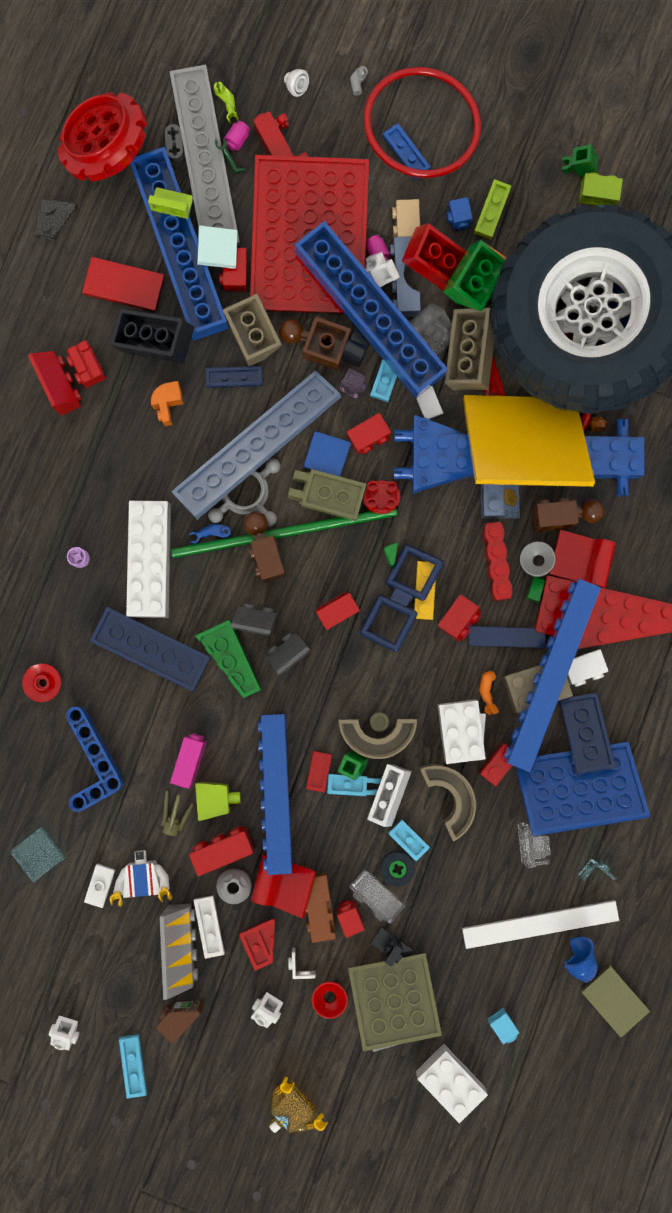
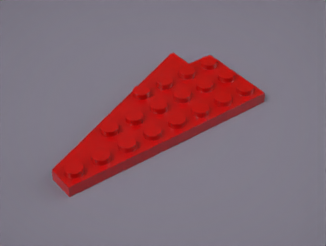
M546 576L535 625L536 632L554 636L556 631L553 629L557 618H561L563 613L560 611L564 600H568L570 593H567L571 582L574 581ZM601 588L578 649L671 633L672 604Z

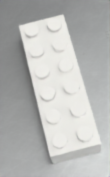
M129 501L127 617L169 618L171 504L168 501Z

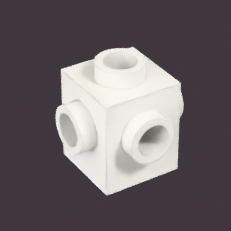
M266 992L262 999L257 998L252 1006L254 1012L251 1018L258 1025L268 1028L272 1022L275 1024L281 1015L279 1010L283 1002Z
M59 1016L56 1024H52L49 1031V1036L51 1037L50 1045H53L58 1050H70L72 1043L76 1044L79 1032H77L78 1021Z

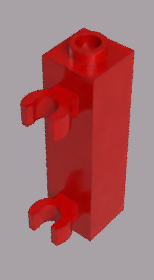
M270 111L261 113L253 119L254 129L268 155L294 156L280 129L289 126L287 122L289 120L285 113L275 120ZM304 152L298 157H308V155Z

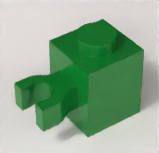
M592 144L573 148V157H563L564 164H568L562 167L564 174L570 173L574 169L579 177H583L585 173H597L598 155Z

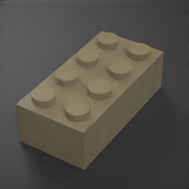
M483 308L482 311L454 309L447 362L448 371L445 378V384L452 390H489L495 340L491 326V308Z

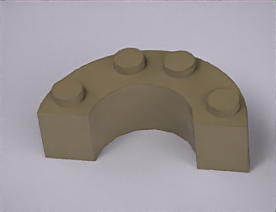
M339 719L341 734L349 747L358 754L372 759L389 758L401 752L412 740L417 726V719H396L395 727L391 733L385 737L374 738L366 735L361 730L358 719Z
M429 764L419 767L428 787L442 786L452 794L454 800L453 810L443 822L453 841L459 839L470 828L475 817L476 799L471 785L464 776L448 766Z

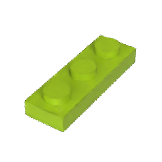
M494 179L474 234L492 239L511 185Z

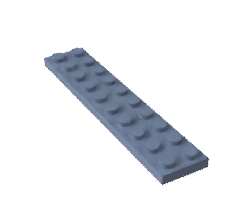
M314 371L171 492L198 520L341 398L340 393L318 372Z

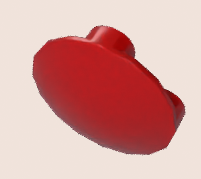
M385 480L370 481L363 496L365 506L373 513L385 514L395 510L401 499L397 484L393 481Z

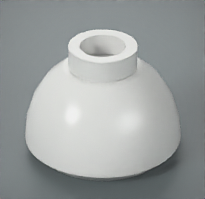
M295 69L285 75L284 82L288 91L295 97H300L305 93L309 85V75L305 70Z

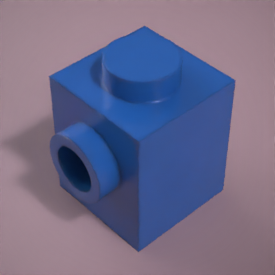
M468 197L449 201L446 217L448 224H451L452 230L458 229L462 231L471 226L473 218Z

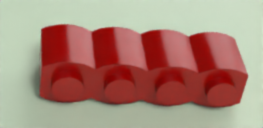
M501 522L487 523L482 529V539L486 545L484 554L488 563L487 575L491 582L490 596L493 601L508 600L512 596V585L508 580L510 570L505 560L507 548L503 542L504 528Z

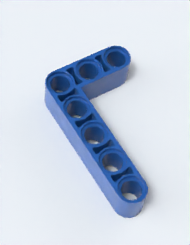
M77 706L70 708L67 711L66 717L100 779L97 783L70 798V808L75 812H80L122 789L124 778L87 710ZM76 710L81 713V718L78 721L73 717V713ZM84 727L90 729L89 737L83 735L82 730ZM93 744L99 746L100 751L98 754L92 752ZM102 761H106L109 764L107 771L101 769ZM111 778H115L118 781L117 788L111 787ZM94 788L100 789L101 796L99 798L93 795ZM77 797L83 799V807H79L76 804Z

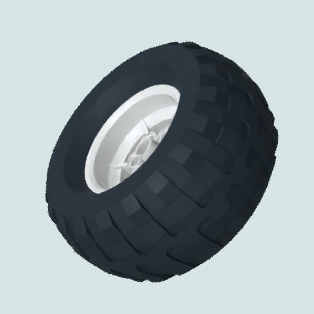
M586 205L573 208L571 212L562 215L556 214L542 222V225L535 231L532 230L518 242L516 249L511 256L507 257L501 267L500 275L492 294L491 326L496 347L511 376L530 395L549 403L555 408L589 414L622 409L652 394L672 375V234L663 226H657L651 222L650 217L635 210L632 213L620 209L621 207L616 205L592 208ZM592 277L587 287L577 282L581 279ZM613 282L620 286L625 293L614 294L612 292ZM596 288H602L604 293L596 295L593 291ZM582 293L585 297L583 300L577 301L574 299V296ZM561 298L567 307L556 313L557 304ZM615 301L618 303V307L611 309L607 304ZM575 312L579 317L576 320H570L568 315ZM630 315L629 322L624 329L619 320ZM609 320L613 325L610 328H604L601 325L602 322ZM590 326L593 331L585 334L582 332V328ZM573 333V341L564 334ZM598 340H602L604 343H606L603 345L595 346Z

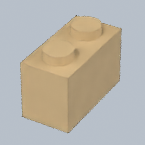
M419 199L396 200V206L392 207V219H396V226H393V237H412L415 228L420 226Z

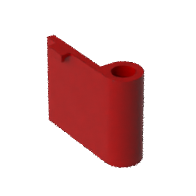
M559 530L554 549L555 565L549 574L572 581L581 579L601 588H606L616 543L610 540L592 539Z
M263 854L251 901L260 905H271L297 917L304 918L316 871L292 862V874L268 875V871H264L263 860L267 859V854Z

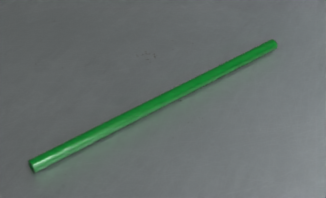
M395 509L385 514L373 513L372 511L359 513L357 521L337 517L268 530L264 533L266 538L274 536V539L393 517L397 516V510ZM247 534L173 548L171 552L172 557L177 558L251 544L255 540L254 536Z

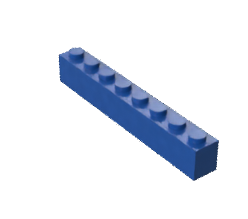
M285 714L261 715V720L258 721V732H262V740H259V752L263 751V759L259 760L260 771H263L264 779H260L261 791H264V799H261V810H265V818L262 819V830H266V838L263 839V851L267 850V859L263 860L264 871H268V875L292 874Z

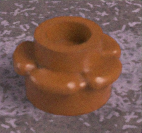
M594 417L588 426H590L592 432H600L606 429L607 421L603 417Z

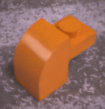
M178 381L160 385L155 389L151 397L153 409H160L157 410L159 422L162 421L165 426L172 425L169 407L184 404Z

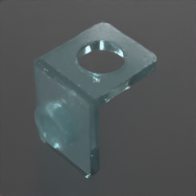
M593 859L589 861L578 875V877L585 881L597 866L611 879L616 880L609 873L611 869L602 861L598 864Z

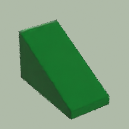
M534 576L526 599L536 603L539 602L545 580Z

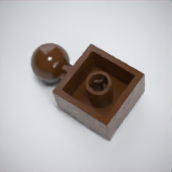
M315 316L310 332L303 330L302 325L297 320L289 319L281 324L279 334L281 339L288 344H295L299 341L305 342L302 351L304 359L339 370L344 348L351 337V329ZM330 342L329 346H325L324 344Z
M570 498L558 499V502L551 503V500H542L531 509L533 532L571 529L579 523L578 518H582L588 523H596L603 518L605 508L602 502L597 499H588L579 507L576 505V500L570 501Z
M258 511L250 512L244 518L243 525L245 531L254 536L255 541L251 542L252 548H249V552L253 562L256 561L258 565L254 567L259 580L262 579L264 583L286 577L274 536L266 538L264 533L268 527L266 516Z

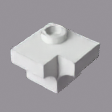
M382 252L366 258L365 270L380 288L400 277L392 259L386 261Z

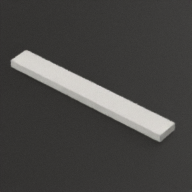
M611 900L464 927L462 932L465 948L469 949L619 921L616 901Z

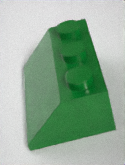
M479 240L469 246L444 288L443 293L457 304L482 311L493 293L505 259L482 240Z

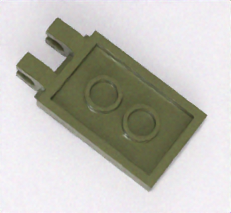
M313 469L308 473L295 470L293 481L304 484L303 491L290 488L288 499L300 501L301 507L357 521L366 489L365 483Z

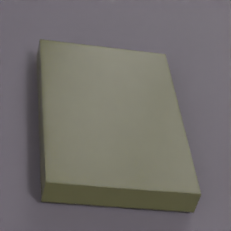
M610 965L580 990L620 1037L624 1036L650 1012Z

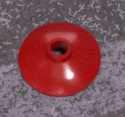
M36 664L30 667L24 674L22 680L23 690L33 701H50L60 691V674L51 665ZM43 679H45L47 682L46 686L44 687L41 685V681Z

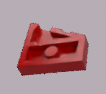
M274 917L239 933L255 971L273 963Z

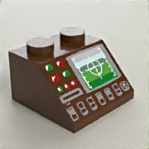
M202 1000L175 1001L171 1006L167 1004L157 1018L159 1022L155 1028L174 1044L201 1014L205 1002Z

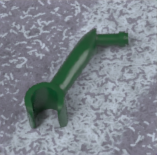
M223 138V145L218 146V141L215 139V146L222 150L235 174L241 171L245 172L246 167H236V163L226 147V140Z

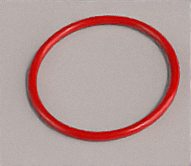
M411 67L398 70L383 78L371 91L366 101L363 121L368 142L384 163L400 173L418 178H434L447 175L464 165L473 155L479 143L481 118L474 98L458 80L442 71L426 67ZM425 75L440 79L453 86L464 97L473 116V137L466 152L452 164L434 170L413 169L398 163L388 156L375 139L371 126L373 104L379 93L388 84L406 76Z

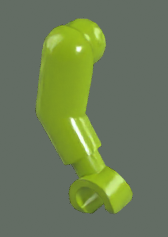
M216 82L214 84V91L226 104L228 123L231 124L230 119L232 117H236L238 121L239 118L235 112L233 94L223 83L218 82L217 84Z

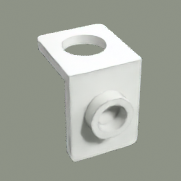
M292 948V958H288L289 970L293 972V979L316 978L315 970L296 971V949Z

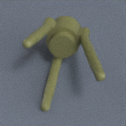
M165 791L164 813L161 824L163 826L162 832L170 836H177L178 831H182L183 825L194 807V803L190 804L179 823V819L175 817L180 795L176 796L171 817H168L169 791Z

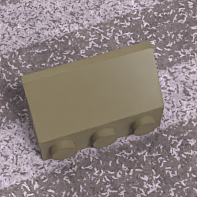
M258 294L223 309L226 321L248 366L265 360L282 346Z

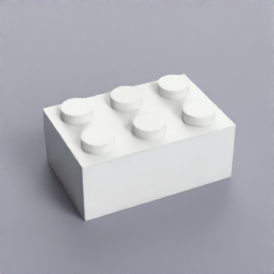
M478 700L437 704L444 762L451 764L485 759Z
M445 1044L416 1071L417 1079L458 1123L488 1096L485 1086Z

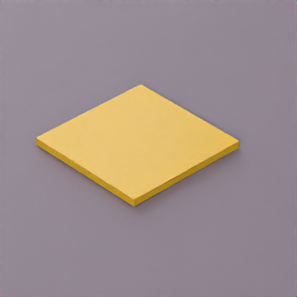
M464 395L463 403L475 484L594 486L595 479L579 411L561 410L535 397Z

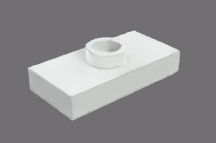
M96 864L84 900L85 903L100 908L104 907L116 869Z

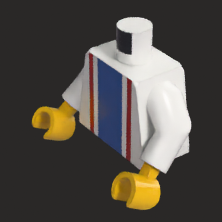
M146 850L134 852L135 862L128 863L121 870L115 883L114 894L110 896L112 906L115 899H119V906L123 904L122 895L123 898L158 895V898L163 902V896L168 894V899H172V895L168 891L170 889L168 874L161 865L157 864L156 860L147 861Z

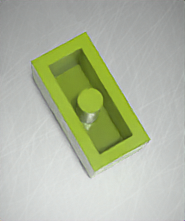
M585 173L581 182L578 203L596 206L608 204L617 206L620 201L623 179L613 175L601 176L597 173Z

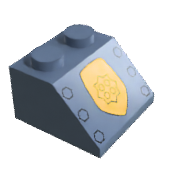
M480 484L481 519L520 518L519 485Z

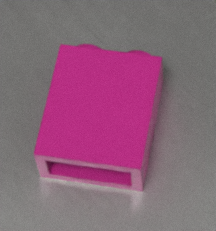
M193 733L184 737L170 781L171 784L188 789L194 786L207 741L203 740L204 736Z

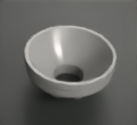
M532 542L521 552V566L529 575L536 577L544 576L555 565V553L546 543ZM536 556L544 557L545 561L542 566L534 565L533 560Z
M240 868L225 870L217 880L218 895L229 904L243 902L248 898L252 890L250 876ZM229 883H237L239 891L234 894L230 893L227 888Z

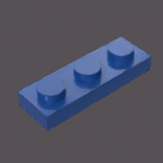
M398 123L383 133L384 140L404 166L418 170L431 169L430 165Z

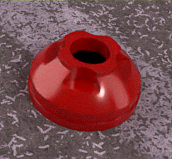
M323 982L313 992V1008L323 1018H336L347 1007V993L337 982ZM331 991L336 995L333 1002H327L324 999L326 992Z

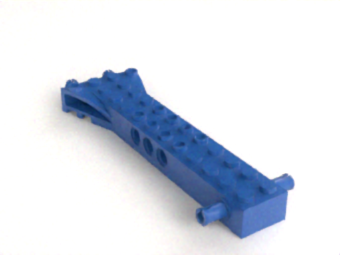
M416 415L413 417V428L411 430L394 429V442L411 441L412 443L411 468L394 467V479H411L412 494L466 477H474L468 435ZM623 419L616 420V437L585 436L594 479H617L616 496H629V479H639L644 476V437L628 436L629 419H624V421Z

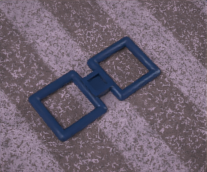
M404 545L386 580V584L395 588L391 598L384 595L377 597L360 630V635L394 652H398L418 615L417 611L409 608L414 598L421 601L427 598L444 565V561L411 545ZM409 553L434 564L421 592L395 580ZM382 604L408 615L395 643L369 631Z

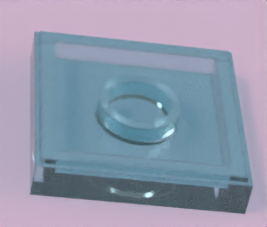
M43 827L39 828L10 851L32 882L38 880L66 858Z

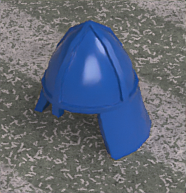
M587 937L571 938L569 941L574 956L565 961V968L574 978L588 983L596 976L598 970L594 943Z

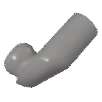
M365 66L357 68L350 77L353 95L355 96L362 94L361 83L368 74Z

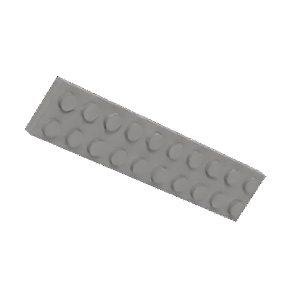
M206 65L170 71L198 227L200 225L237 230L223 152L214 144L215 139H217V145L221 146ZM237 231V246H240V241H239V236H238V231Z

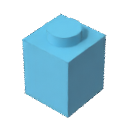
M504 1008L488 1018L489 1024L503 1045L506 1042L511 1043L517 1038L519 1031Z

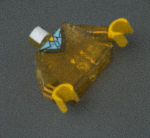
M285 1077L283 1082L273 1092L271 1113L275 1118L268 1124L270 1129L274 1133H277L282 1127L289 1133L312 1129L324 1130L328 1124V1121H322L324 1115L321 1113L316 1117V1106L293 1081L287 1083L288 1077Z

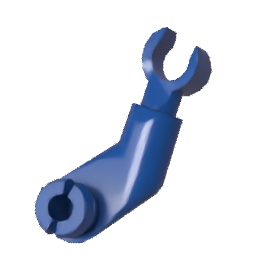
M210 524L200 529L201 531L197 533L191 532L189 535L195 534L197 540L191 541V543H197L200 538H206L210 535L227 538L230 536L231 530L225 525Z

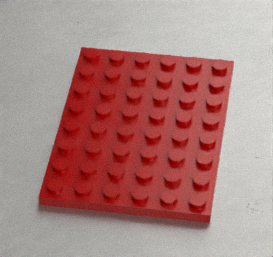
M255 155L250 297L258 294L265 311L345 314L295 254V244L325 221L365 269L369 159Z

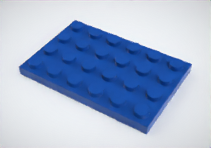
M629 742L610 745L616 766L615 769L576 775L570 751L536 756L530 772L515 766L531 835H544L649 818L650 812Z

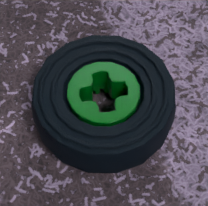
M393 851L383 858L380 871L386 883L400 887L412 880L415 873V865L412 858L405 852ZM395 864L403 866L400 874L392 871Z

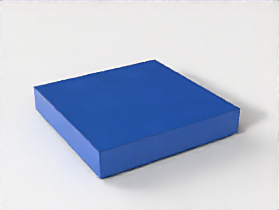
M315 431L304 468L340 477L351 442Z

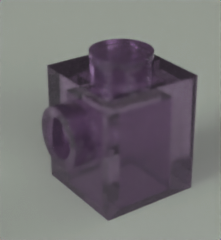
M349 368L340 384V390L357 399L359 394H363L367 387L366 376Z

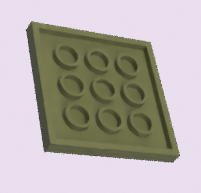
M426 953L403 957L397 964L394 963L392 967L385 963V961L348 968L363 1051L442 1036Z

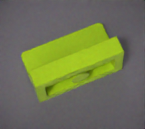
M156 188L154 196H149L148 204L151 211L188 219L193 197L188 194Z

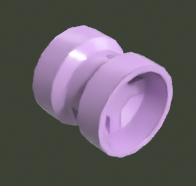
M74 547L68 551L67 560L71 565L83 568L90 562V556L87 551L80 547Z

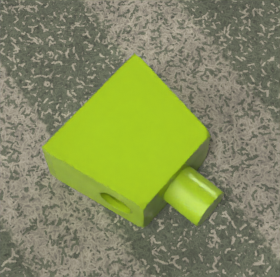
M195 783L198 821L228 814L231 812L230 804H241V793H229V784Z

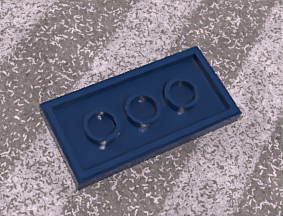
M591 693L559 700L576 775L615 769L616 766L598 694Z

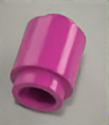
M237 121V123H234L224 137L227 143L226 147L231 151H239L249 136L250 128L244 122Z
M379 235L372 236L366 241V249L369 255L382 252L385 260H389L388 258L391 254L384 240Z

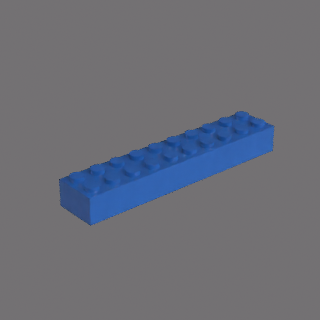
M165 147L136 156L130 164L185 320L195 327L192 335L193 341L229 329L208 267L197 264L198 239L190 217L186 219L151 211L148 204L149 196H154L156 188L181 193Z
M325 221L295 244V254L416 399L446 375L448 368Z

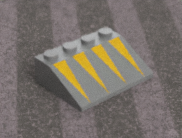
M192 904L168 905L160 915L163 1000L193 988L195 981H198V969H195L194 961H197V949H194L193 942L196 941L197 937L196 929H193L196 913L195 909H192Z

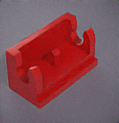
M348 591L315 609L326 630L360 611Z

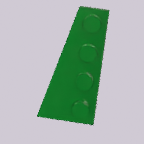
M228 620L196 635V638L201 641L206 651L215 659L220 669L225 672L237 691L245 698L262 690L236 630L231 627L232 621Z

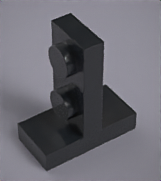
M382 926L370 941V944L383 952L385 963L391 967L394 963L397 964L401 958L408 957L413 952L412 947Z

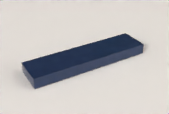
M477 626L469 628L468 646L545 648L546 634L536 632V628Z

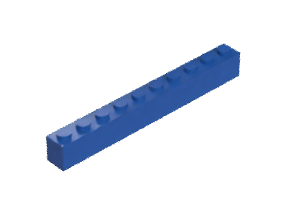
M581 579L571 582L567 593H570L568 600H564L560 609L563 612L561 618H557L553 629L556 631L554 636L550 637L546 647L549 649L547 654L543 655L540 660L539 666H542L539 674L536 673L532 682L534 688L532 692L529 691L525 700L527 706L525 710L520 712L518 718L520 724L518 729L515 728L512 733V745L507 747L504 758H506V763L528 772L531 771L601 587Z

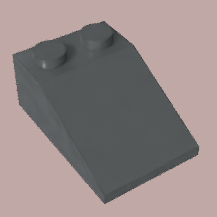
M244 604L243 607L238 606L231 627L235 630L273 637L277 613H273L274 609L263 607L262 610H256L254 605Z
M289 633L282 639L283 644L279 647L275 645L267 651L269 655L266 658L278 675H283L311 651L297 633L293 635Z

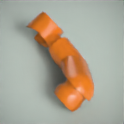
M493 671L482 674L479 688L484 703L486 702L487 706L484 710L488 715L499 713L497 706L493 704V698L490 693L492 681L496 679Z

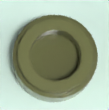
M377 712L371 716L370 726L373 730L382 732L388 728L389 719L384 713Z

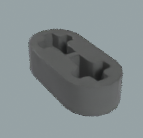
M171 124L165 129L166 152L169 160L177 163L184 157V147L180 127ZM175 131V140H172L171 135ZM173 147L177 148L176 156H173Z

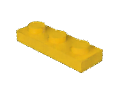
M417 562L416 590L422 591L434 564L430 562ZM436 580L424 601L415 598L414 610L418 613L416 619L433 620Z

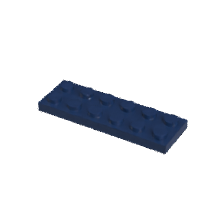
M106 607L90 639V642L193 692L211 658L109 607Z

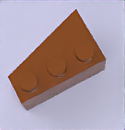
M326 872L315 874L305 914L308 913L309 921H306L308 933H311L312 943L336 939L335 922Z

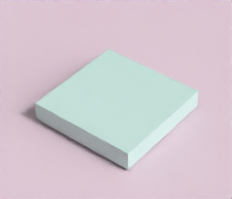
M199 225L197 264L235 269L237 230Z

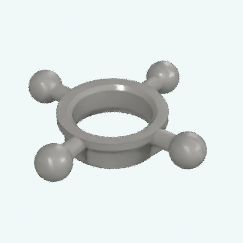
M271 458L266 462V467L261 472L255 470L250 474L261 485V493L255 503L249 506H239L234 504L227 494L222 498L224 504L219 508H212L209 511V520L213 523L220 522L223 519V514L228 509L242 515L258 511L266 516L268 526H273L277 521V516L274 512L267 511L263 506L268 497V485L265 477L270 473H277L281 467L280 462L275 458Z

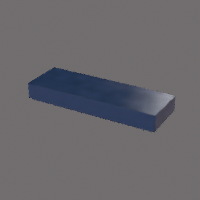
M262 366L205 368L206 388L263 386Z

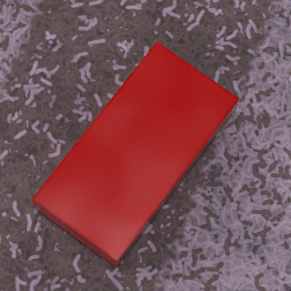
M313 750L306 789L325 793L332 754Z

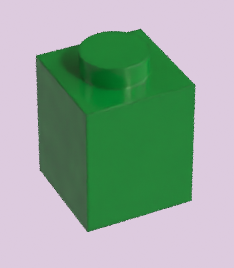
M351 750L344 755L338 772L355 781L363 775L369 758Z

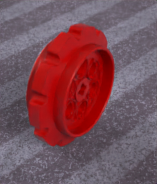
M113 92L105 93L83 101L71 112L63 126L59 137L62 144L58 147L60 162L73 177L82 181L87 177L90 181H99L121 172L134 160L144 142L146 134L143 128L147 126L144 111L131 96L124 93H119L117 96Z

